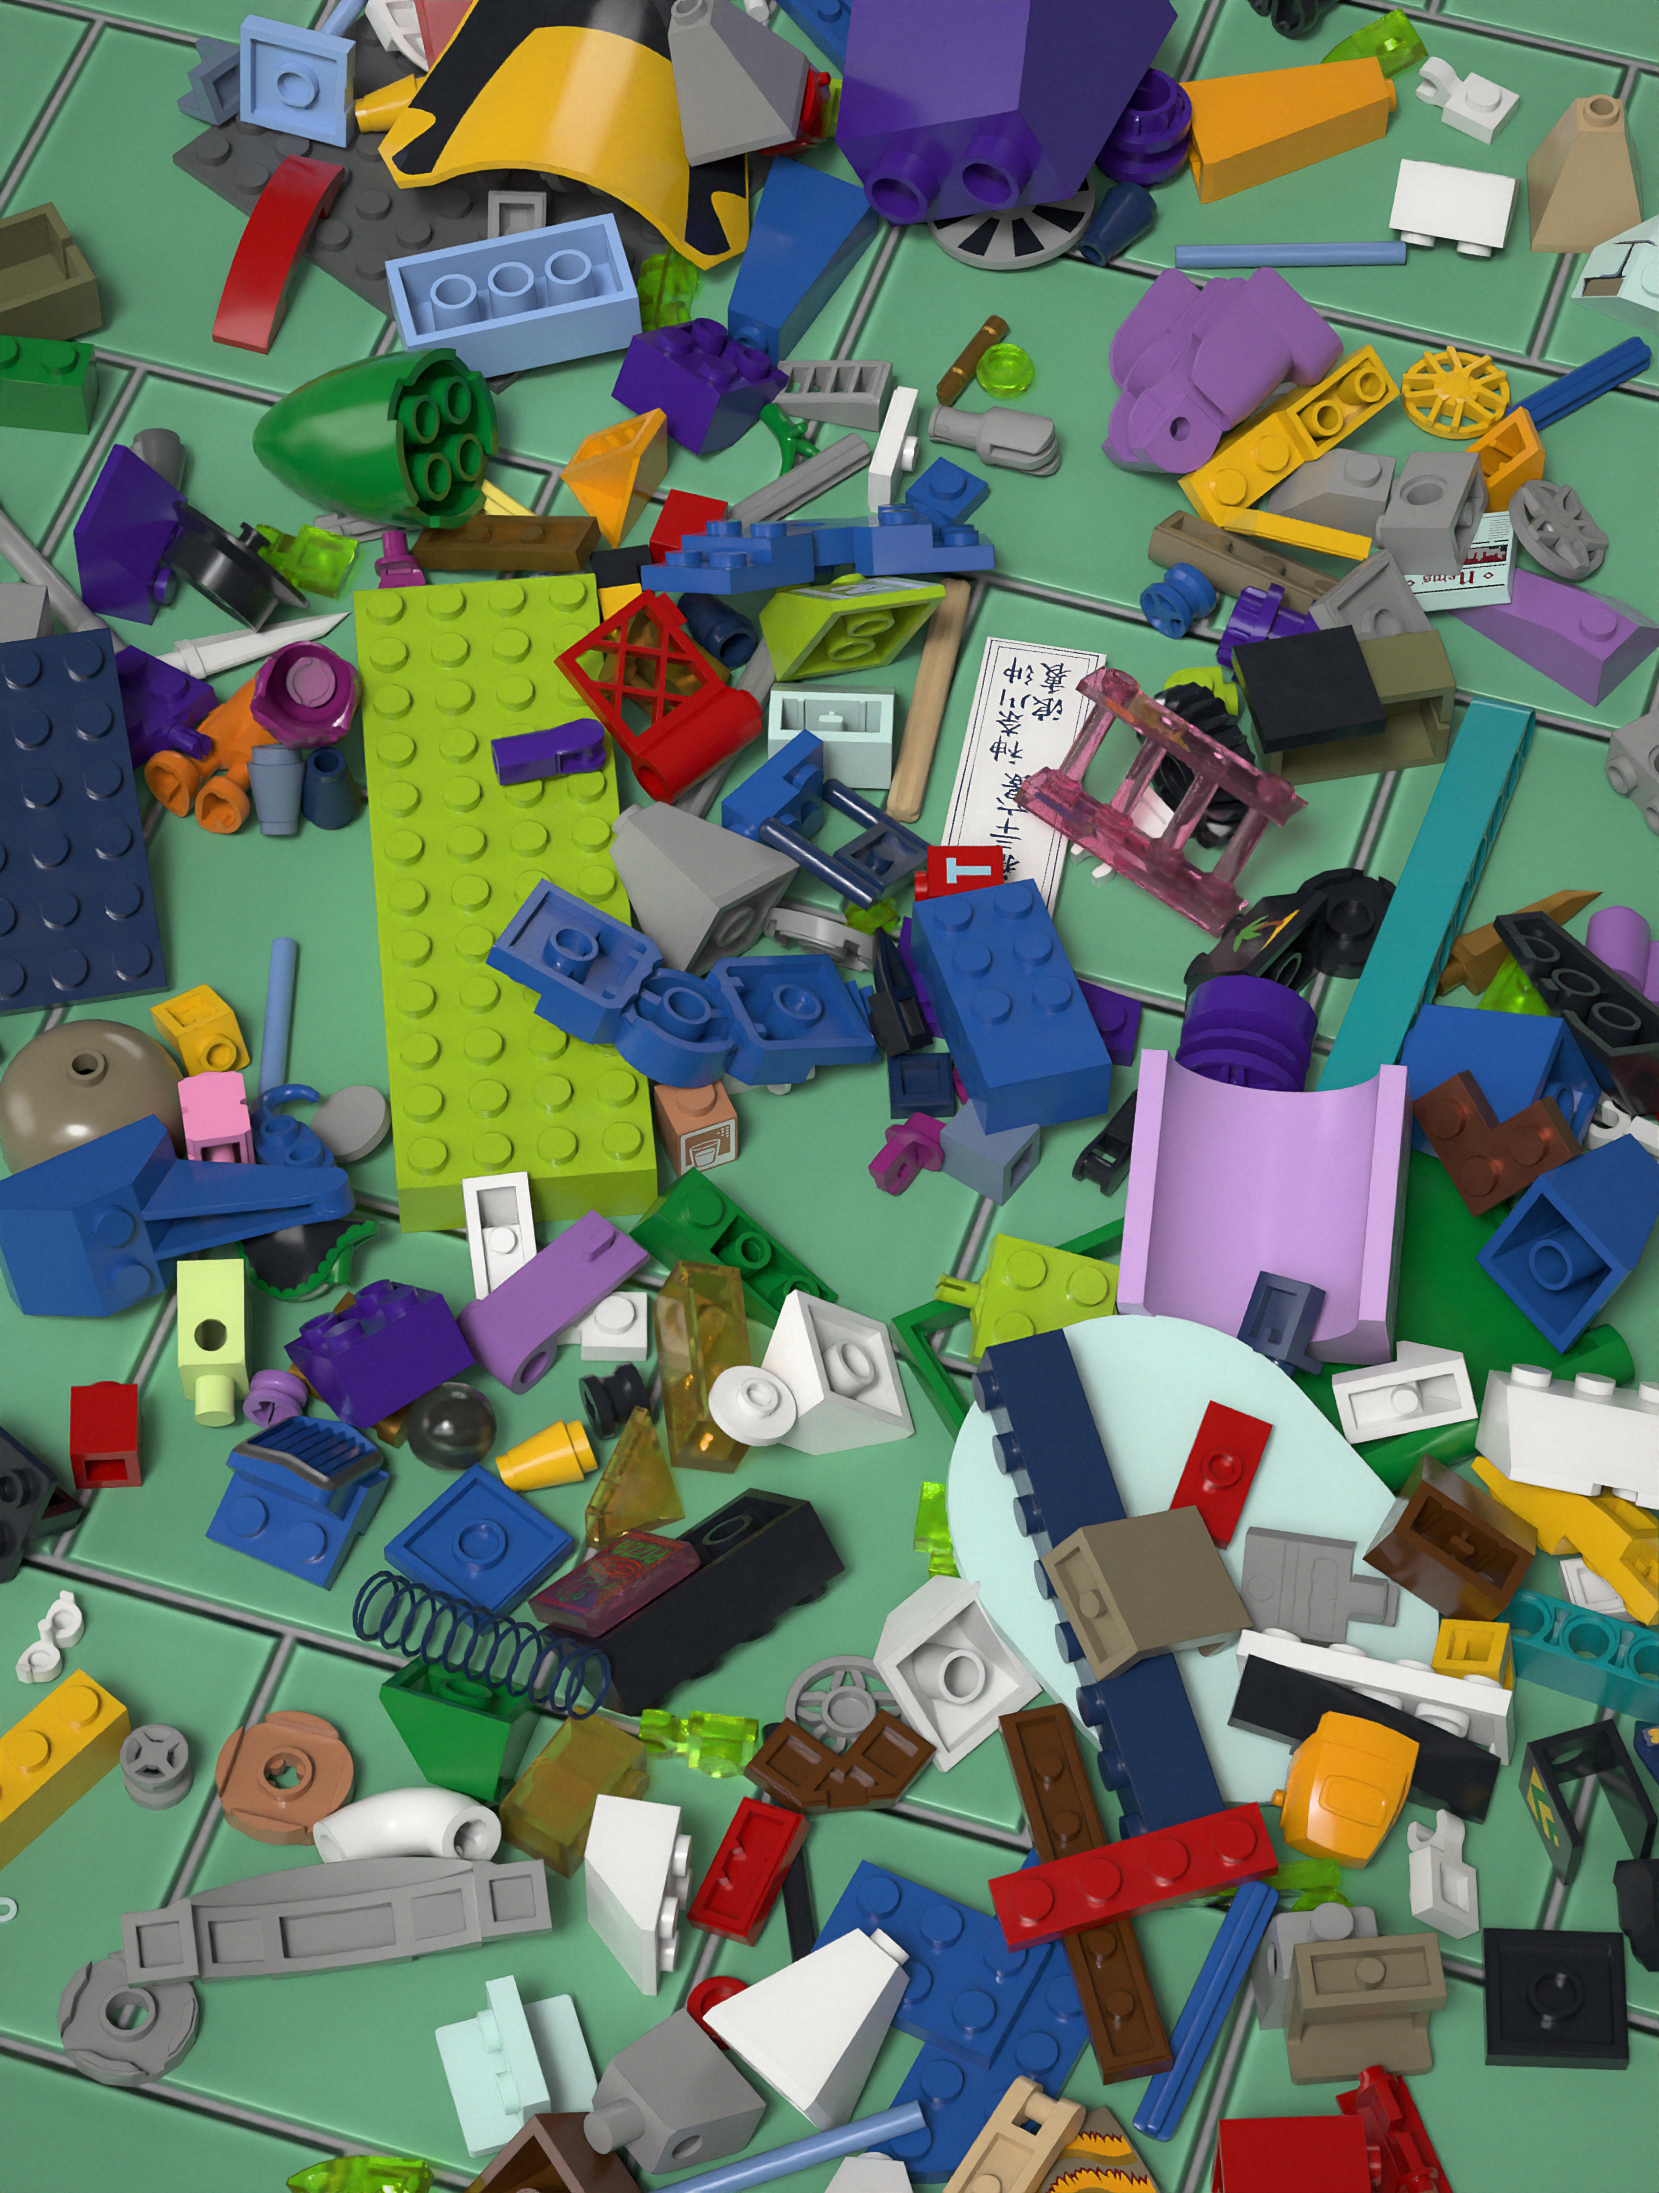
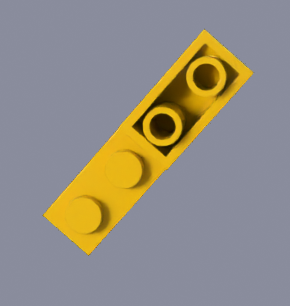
M1371 344L1364 345L1337 361L1318 384L1308 387L1297 386L1218 442L1211 458L1199 469L1188 472L1178 480V483L1202 520L1218 527H1223L1221 525L1226 506L1247 508L1301 464L1320 458L1401 393Z
M1485 1456L1476 1457L1470 1467L1488 1485V1492L1493 1499L1537 1528L1536 1546L1550 1555L1581 1553L1585 1566L1610 1584L1623 1599V1605L1631 1616L1647 1626L1659 1625V1520L1644 1507L1636 1506L1635 1502L1612 1494V1487L1602 1485L1600 1495L1587 1496L1513 1481L1502 1474Z

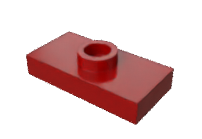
M1212 1400L1209 1401L1168 1510L1196 1505L1215 1547L1226 1550L1230 1543L1273 1424Z
M744 1796L686 1915V1919L691 1926L753 1947L811 1826L805 1816Z

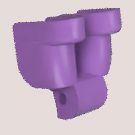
M1271 267L1258 268L1248 281L1240 277H1233L1229 280L1221 277L1212 278L1202 291L1180 270L1176 268L1165 269L1116 331L1109 350L1110 374L1115 384L1123 393L1117 399L1110 413L1109 436L1101 445V448L1111 462L1124 470L1184 474L1197 470L1211 458L1222 432L1231 430L1248 418L1267 400L1284 379L1307 387L1318 384L1343 354L1344 346L1330 325Z

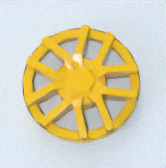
M1447 346L1446 352L1432 354L1430 350L1425 351L1423 358L1414 363L1403 374L1400 399L1403 410L1408 418L1422 430L1442 438L1469 439L1486 434L1504 420L1506 410L1510 404V387L1506 380L1507 374L1505 370L1500 371L1494 366L1492 358L1488 354L1481 358L1469 353L1456 352L1454 346ZM1448 364L1450 371L1445 372L1440 365ZM1425 370L1428 372V374H1421ZM1483 373L1487 375L1486 377L1477 379ZM1498 388L1500 396L1492 391ZM1416 407L1432 409L1428 417H1426ZM1484 407H1486V408H1488V409H1491V410H1494L1495 413L1492 414L1491 412H1489L1488 410H1486ZM1441 414L1453 417L1451 426L1437 422ZM1464 416L1477 422V424L1465 427L1460 426L1461 419Z

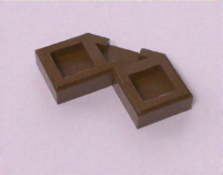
M883 1708L842 1757L786 1717L745 1766L743 1776L790 1811L804 1816L891 1808L898 1803L933 1760L937 1748Z

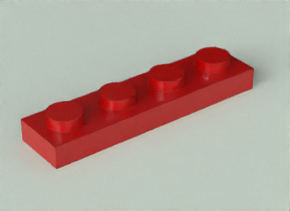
M1256 1801L988 1880V1890L1008 1953H1013L1278 1875L1279 1865Z

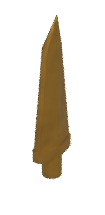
M1562 890L1511 914L1543 911L1557 924L1562 926L1602 892ZM1494 921L1456 938L1436 989V995L1442 996L1462 983L1474 996H1478L1489 989L1490 984L1516 964L1493 927Z

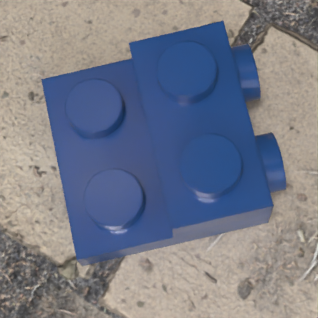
M802 730L721 802L722 827L775 849L761 839L758 834L761 822L768 817H775L805 839L809 838L818 829L824 816L822 799L824 741L808 730ZM801 866L798 868V870H797L796 874L794 875V877H793L792 881L790 882V884H791V883L793 882V880L796 878L797 874L799 873V870H800Z

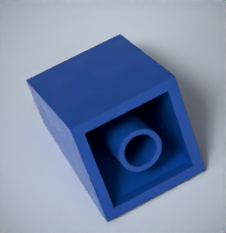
M1423 1004L1414 1028H1411L1405 1036L1403 1056L1399 1065L1408 1066L1412 1102L1454 1075L1469 1069L1500 1124L1538 1100L1551 1095L1580 1146H1582L1602 1090L1564 1018ZM1413 1113L1411 1149L1439 1158Z
M1629 1133L1540 1174L1476 1256L1475 1260L1560 1354L1570 1350L1635 1269L1659 1214L1658 1162Z

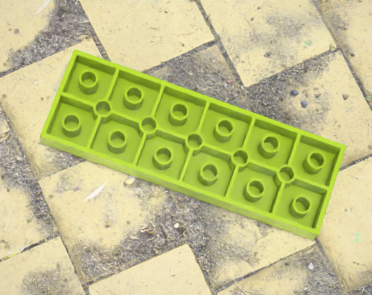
M595 573L353 591L358 669L363 688L361 710L401 1233L465 1228L461 1179L527 1171L533 1223L581 1219L592 1209L602 1217L644 1214L658 1197L657 1164L648 1077L633 1068L620 1055L614 1044H588L534 1014L533 1012L540 1000L541 994L513 981L507 975L485 963L497 939L542 878L632 928L629 897L609 852L617 837L612 831V826L620 816L613 741L607 729L604 727L605 739L601 744L606 751V761L600 769L593 772L557 774L499 785L491 753L492 739L551 729L582 718H591L600 722L553 662L563 652L600 625ZM588 650L576 661L591 680L598 681L599 673L604 664V654L600 651Z

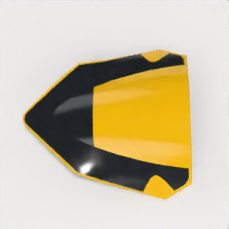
M474 0L450 41L378 147L382 159L400 189L431 186L457 175L503 168L544 171L584 182L618 198L639 212L658 228L676 251L704 271L744 254L749 239L748 152L691 167L686 159L668 40L672 16L671 8L677 0Z

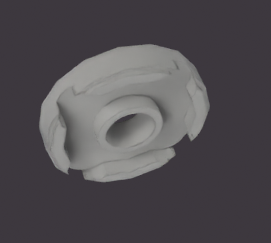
M782 908L769 909L762 930L766 938L784 947V945L788 946L790 938L798 940L797 946L802 949L801 952L807 955L829 954L835 966L860 972L872 970L874 937L811 914Z
M124 1950L109 1953V1959L101 1960L93 1966L92 1962H89L76 1971L61 1993L57 2013V2022L64 2052L77 2069L104 2085L134 2087L157 2081L180 2066L196 2043L200 2021L196 1996L193 1987L188 1981L129 1989ZM138 2005L145 2009L148 2015L145 2021L138 2027L122 2030L114 2027L109 2022L113 2012L121 2006Z

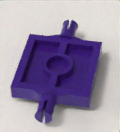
M129 645L115 655L133 771L148 761L155 753L169 750L170 748H177L191 755L196 760L203 759L202 754L207 756L212 746L211 738L195 731L193 727L196 722L218 706L213 686L132 645Z

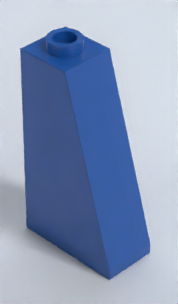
M777 154L769 170L728 305V335L745 347L755 348L764 352L770 357L771 364L776 368L779 361L787 359L878 235V213L868 203L864 194V188Z

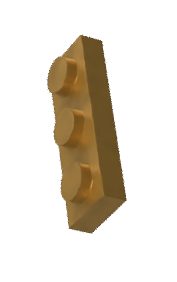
M473 515L468 523L458 528H424L412 547V551L421 568L444 569L450 572L463 569L498 570L504 573L518 570H538L563 574L581 571L602 536L597 518L591 516Z

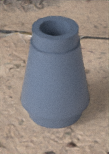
M283 743L252 746V760L247 761L246 766L258 821H260V833L267 835L297 833V820H299L308 761L302 759L301 749L288 751Z

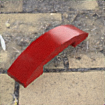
M290 154L277 168L251 214L232 261L213 327V342L268 355L287 311L286 291L318 217L327 218L346 174L344 166Z

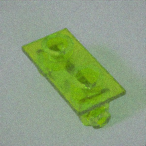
M669 241L665 255L653 254L641 264L637 294L642 333L660 329L663 326H673L691 321L690 310L693 294L699 288L698 270L696 265L676 251Z

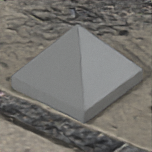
M489 190L488 239L546 227L547 192Z

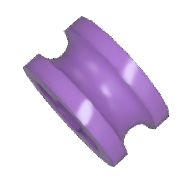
M267 1369L259 1371L252 1377L249 1387L250 1393L246 1395L243 1411L252 1423L263 1429L287 1417L302 1416V1408L305 1406L309 1394L307 1386L296 1376L281 1370Z

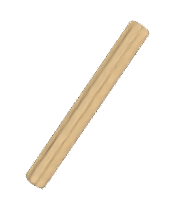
M947 577L939 583L944 585L947 597L931 615L887 800L888 808L886 813L896 821L902 820L910 824L915 822L920 816L971 598V586L964 579L954 580Z

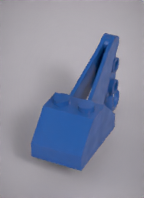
M285 1084L273 1087L261 1093L253 1100L248 1113L250 1125L253 1128V1148L257 1159L262 1164L177 1159L168 1129L155 1114H152L0 1180V1268L10 1298L24 1315L107 1317L165 1291L177 1274V1261H185L191 1252L298 1225L335 1220L349 1214L354 1209L356 1201L348 1174L344 1169L337 1168L333 1153L305 1123L296 1121L294 1117L289 1115L276 1116L273 1113L277 1107L289 1101L307 1100L311 1103H316L320 1100V1093L311 1086Z

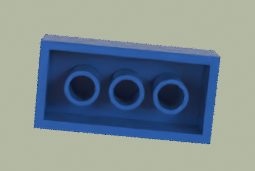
M1034 878L913 902L910 954L967 1096L972 1100L984 1134H994L1036 1123L1044 1127L1107 1114L1112 1061Z

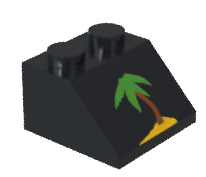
M1318 890L1262 897L1246 915L1238 913L1225 928L1221 941L1209 954L1205 952L1198 954L1189 965L1183 980L1184 984L1187 985L1185 1011L1189 996L1200 984L1219 976L1248 975L1270 979L1299 994L1319 973L1328 896Z

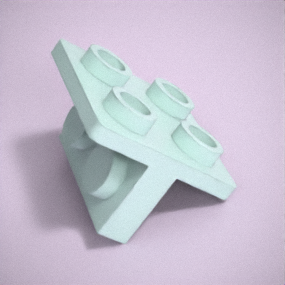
M514 1976L502 1977L485 1982L488 2009L478 2011L476 2018L436 2029V2044L469 2156L477 2158L500 2152L534 2114L594 2112L592 2098L598 2083L573 2001L569 1995L563 1994L522 2005Z

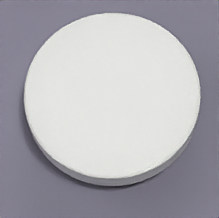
M735 1366L725 1370L718 1376L709 1392V1409L717 1425L727 1435L747 1445L770 1446L780 1442L789 1433L796 1420V1403L788 1387L775 1375L758 1367Z

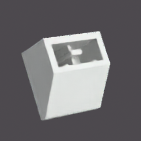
M598 1794L584 1855L588 1923L642 1994L657 1996L662 1971L674 1972L677 1963L681 1936L680 1930H676L679 1910L686 1911L688 1908L693 1883V1869L689 1868L693 1836L682 1834L681 1807Z

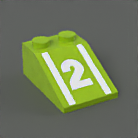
M854 573L837 578L828 585L811 587L810 583L807 582L778 588L775 591V595L759 614L777 682L888 666L947 597L944 585L891 576L866 579L865 575Z

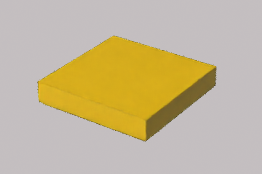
M1226 506L1221 525L1227 531L1329 556L1363 561V558H1368L1372 542L1370 537L1268 512Z

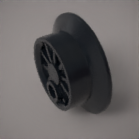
M175 499L171 504L183 530L162 555L161 559L183 580L229 616L252 631L258 632L279 604L305 610L310 605L309 601L296 587L257 554L262 546L269 549L272 543L256 529L242 522L239 527L243 532L237 538L185 502Z

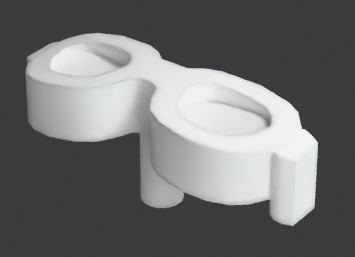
M62 1590L60 1599L52 1604L46 1619L38 1623L41 1640L32 1644L22 1654L15 1667L19 1681L31 1684L34 1682H49L55 1679L63 1668L58 1649L76 1645L83 1636L84 1622L82 1613L76 1606L74 1594Z

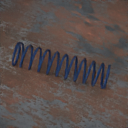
M379 1571L364 1583L355 1599L352 1612L353 1628L357 1637L362 1641L371 1642L379 1637L381 1645L386 1650L395 1649L400 1645L402 1654L407 1658L415 1657L421 1652L423 1661L428 1666L436 1665L442 1660L444 1669L450 1674L457 1673L464 1668L465 1676L471 1682L478 1681L485 1675L488 1687L492 1690L499 1689L506 1683L508 1693L513 1698L520 1697L528 1691L529 1700L535 1706L542 1705L549 1699L551 1709L556 1714L568 1711L569 1716L575 1721L585 1720L595 1713L603 1703L608 1692L611 1680V1664L607 1653L602 1649H597L594 1646L580 1647L579 1643L572 1638L559 1639L550 1630L537 1631L536 1627L529 1622L516 1623L507 1614L494 1615L493 1611L486 1606L473 1607L464 1598L452 1599L444 1591L431 1592L430 1588L423 1583L410 1584L409 1580L402 1575H393L390 1571ZM379 1577H387V1578L381 1580V1581L369 1592V1594L367 1595L366 1599L364 1600V1602H363V1604H362V1607H361V1610H360V1613H359V1618H358V1611H359V1607H360V1602H361V1600H362V1598H363V1596H364V1594H365L367 1588H368V1587L371 1585V1583H372L374 1580H376L377 1578H379ZM392 1582L394 1596L383 1612L379 1630L374 1634L367 1635L363 1629L367 1607L375 1593L383 1585ZM397 1582L402 1583L406 1587L399 1590V1585ZM413 1589H420L426 1595L416 1602ZM408 1591L411 1601L410 1611L403 1622L399 1639L389 1644L384 1638V1631L389 1627L396 1614L399 1598ZM434 1597H441L447 1603L436 1610ZM429 1599L432 1611L431 1619L424 1630L420 1647L415 1651H409L405 1646V1638L411 1630L416 1610ZM455 1605H463L469 1610L457 1618ZM450 1607L452 1611V1627L447 1633L442 1653L437 1658L430 1659L426 1654V1647L434 1632L436 1620L445 1609ZM477 1613H484L490 1618L479 1626ZM472 1615L473 1635L466 1647L464 1659L458 1666L451 1667L448 1664L447 1656L453 1645L457 1628L467 1616ZM498 1621H506L511 1626L500 1634ZM490 1623H493L494 1643L487 1656L485 1667L479 1674L473 1675L469 1672L468 1666L469 1660L474 1653L478 1636ZM519 1628H526L533 1634L529 1635L521 1643ZM514 1630L516 1640L515 1652L511 1657L507 1674L500 1682L494 1683L490 1679V1668L495 1661L500 1643ZM540 1636H547L554 1642L542 1651ZM536 1639V1661L530 1672L528 1682L524 1688L515 1691L512 1688L511 1680L520 1654L531 1640ZM561 1644H569L576 1650L564 1659ZM554 1647H557L558 1666L550 1689L543 1698L537 1699L533 1695V1684L539 1673L541 1663L545 1656ZM576 1655H579V1661L573 1667L567 1681L565 1705L558 1707L555 1704L554 1698L562 1672L566 1665ZM591 1656H596L601 1665L600 1688L591 1709L585 1714H577L572 1710L571 1706L579 1696L584 1682L585 1661ZM579 1671L578 1682L574 1690V1693L571 1696L573 1682Z

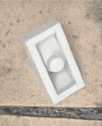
M527 1171L461 1179L466 1238L469 1243L475 1299L483 1300L537 1255Z
M1404 1340L1396 1342L1397 1361L1333 1374L1332 1387L1346 1441L1349 1444L1478 1418L1463 1353Z

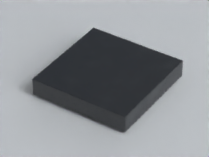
M1352 625L1232 646L1231 661L1264 754L1385 733L1386 716Z
M1483 1928L1481 1952L1485 2066L1599 2070L1627 2069L1629 2047L1623 1933Z

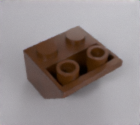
M1425 1452L1417 1462L1362 1560L1449 1619L1491 1622L1507 1608L1535 1557L1537 1528Z

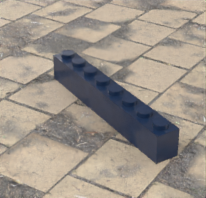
M1063 1328L986 1347L977 1373L972 1375L974 1396L982 1413H991L998 1434L992 1438L995 1460L1003 1475L1011 1473L1018 1497L1013 1499L1015 1520L1021 1535L1024 1538L1032 1537L1039 1560L1034 1561L1036 1583L1044 1600H1053L1060 1623L1055 1625V1638L1058 1650L1066 1664L1074 1663L1081 1687L1076 1688L1078 1710L1087 1728L1095 1726L1103 1750L1097 1753L1099 1773L1108 1792H1117L1124 1816L1119 1817V1831L1122 1841L1225 1811L1226 1809L1173 1653L1141 1659L1118 1678L1098 1682L1040 1560L1080 1527L1127 1518Z

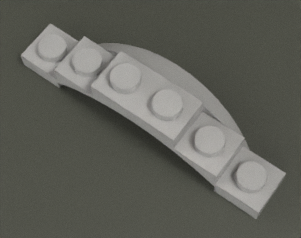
M387 1857L329 1862L263 1874L208 1889L178 1899L167 1908L120 1914L129 1989L200 1980L202 1985L272 1975L273 1980L369 1968L412 1962V1957L482 1948V1942L552 1933L543 1859L498 1865L486 1859L452 1857Z

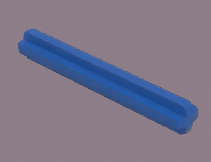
M1260 1880L1238 1887L1168 2041L1173 2057L1172 2071L1152 2076L1133 2118V2127L1152 2140L1168 2142L1172 2139L1279 1902V1893Z

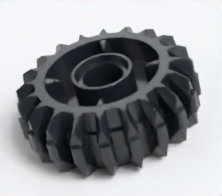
M1191 682L1186 685H1177L1155 694L1153 699L1143 703V709L1138 713L1137 723L1139 727L1136 730V737L1142 746L1139 749V755L1146 765L1147 771L1145 775L1150 778L1154 792L1184 823V831L1187 838H1195L1200 845L1207 849L1212 846L1230 844L1245 837L1246 832L1256 828L1258 820L1263 818L1262 804L1265 802V794L1259 786L1262 782V775L1256 769L1254 762L1256 755L1250 751L1247 744V735L1242 734L1239 729L1237 717L1227 712L1225 702L1219 697L1215 698L1213 691L1207 686L1201 687L1197 683Z

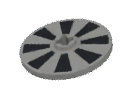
M1088 172L1073 199L927 221V227L933 240L944 252L971 266L993 270H1011L1038 265L1061 255L1082 238L1095 214L1096 194L1091 174Z

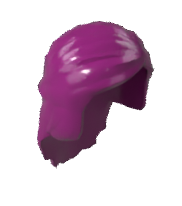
M310 640L297 641L278 649L263 662L255 680L250 710L254 721L263 730L269 732L274 739L283 743L288 751L315 749L317 747L325 748L332 744H339L348 737L353 718L362 701V683L355 667L350 662L341 659L327 646Z

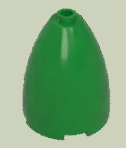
M452 348L403 350L364 358L330 370L307 381L276 403L260 419L252 438L254 452L262 466L284 485L307 499L339 513L362 520L405 528L425 529L458 528L468 523L471 517L480 511L487 499L481 490L487 468V460L489 456H498L499 445L496 410L487 382L481 371H470L466 364L456 356V349Z

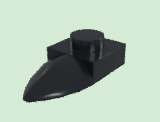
M882 926L877 927L874 931L872 970L877 994L867 997L871 1008L869 1024L875 1040L884 1047L888 1058L934 1044L906 965Z

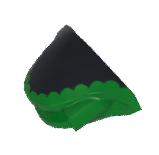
M335 1219L298 1225L235 1241L239 1258L244 1259L247 1278L256 1288L279 1301L303 1303L316 1299L327 1292L332 1285L350 1286L354 1251L369 1240L377 1237L380 1234L382 1225L377 1221Z

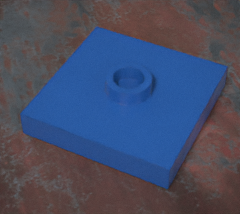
M475 1463L384 1547L385 1561L413 1583H423L430 1588L431 1592L444 1591L452 1599L464 1598L473 1607L486 1606L496 1615L508 1614L575 1551L572 1536L478 1463ZM434 1597L441 1605L447 1603L441 1597ZM455 1605L457 1618L469 1610L463 1605ZM477 1613L479 1626L490 1618L484 1613ZM469 1615L463 1622L473 1629L472 1615ZM490 1623L480 1633V1636L484 1637L494 1627L493 1623Z

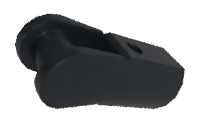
M1138 1089L1132 1092L1106 1127L1081 1152L1072 1171L1074 1179L1082 1181L1088 1178L1101 1186L1100 1193L1108 1197L1117 1190L1130 1170ZM1104 1154H1107L1116 1160L1111 1163L1102 1157Z

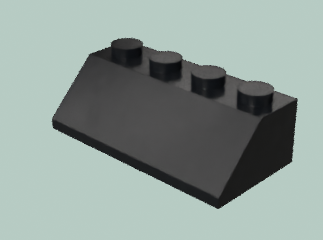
M749 1488L672 1540L669 1546L666 1544L650 1556L660 1555L669 1549L668 1553L650 1564L644 1560L639 1563L641 1566L639 1573H637L639 1568L635 1565L633 1573L619 1576L622 1578H616L606 1585L609 1587L600 1589L575 1606L573 1610H569L541 1630H550L559 1639L572 1638L579 1643L580 1647L594 1646L606 1652L611 1664V1680L608 1692L601 1706L604 1709L630 1717H640L657 1710L665 1704L669 1697L667 1692L686 1679H697L716 1669L722 1662L721 1655L739 1642H750L767 1634L775 1625L774 1618L790 1607L805 1605L819 1598L828 1588L826 1582L844 1571L845 1568L810 1501ZM680 1544L679 1546L682 1548L675 1550L677 1545ZM541 1636L547 1646L554 1642L547 1636ZM561 1644L564 1659L576 1650L569 1644ZM554 1647L551 1651L558 1657L557 1647ZM576 1655L566 1665L570 1672H572L573 1667L579 1661V1655ZM591 1656L585 1661L583 1686L596 1700L601 1682V1665L596 1656Z

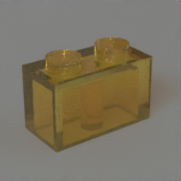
M577 1705L573 1710L577 1714L588 1712V1710L580 1705ZM595 1714L580 1721H575L569 1716L499 1805L501 1839L535 1860L543 1859L545 1866L570 1880L585 1861L584 1855L598 1794L640 1801L646 1794L651 1780L650 1775L647 1774L646 1744Z

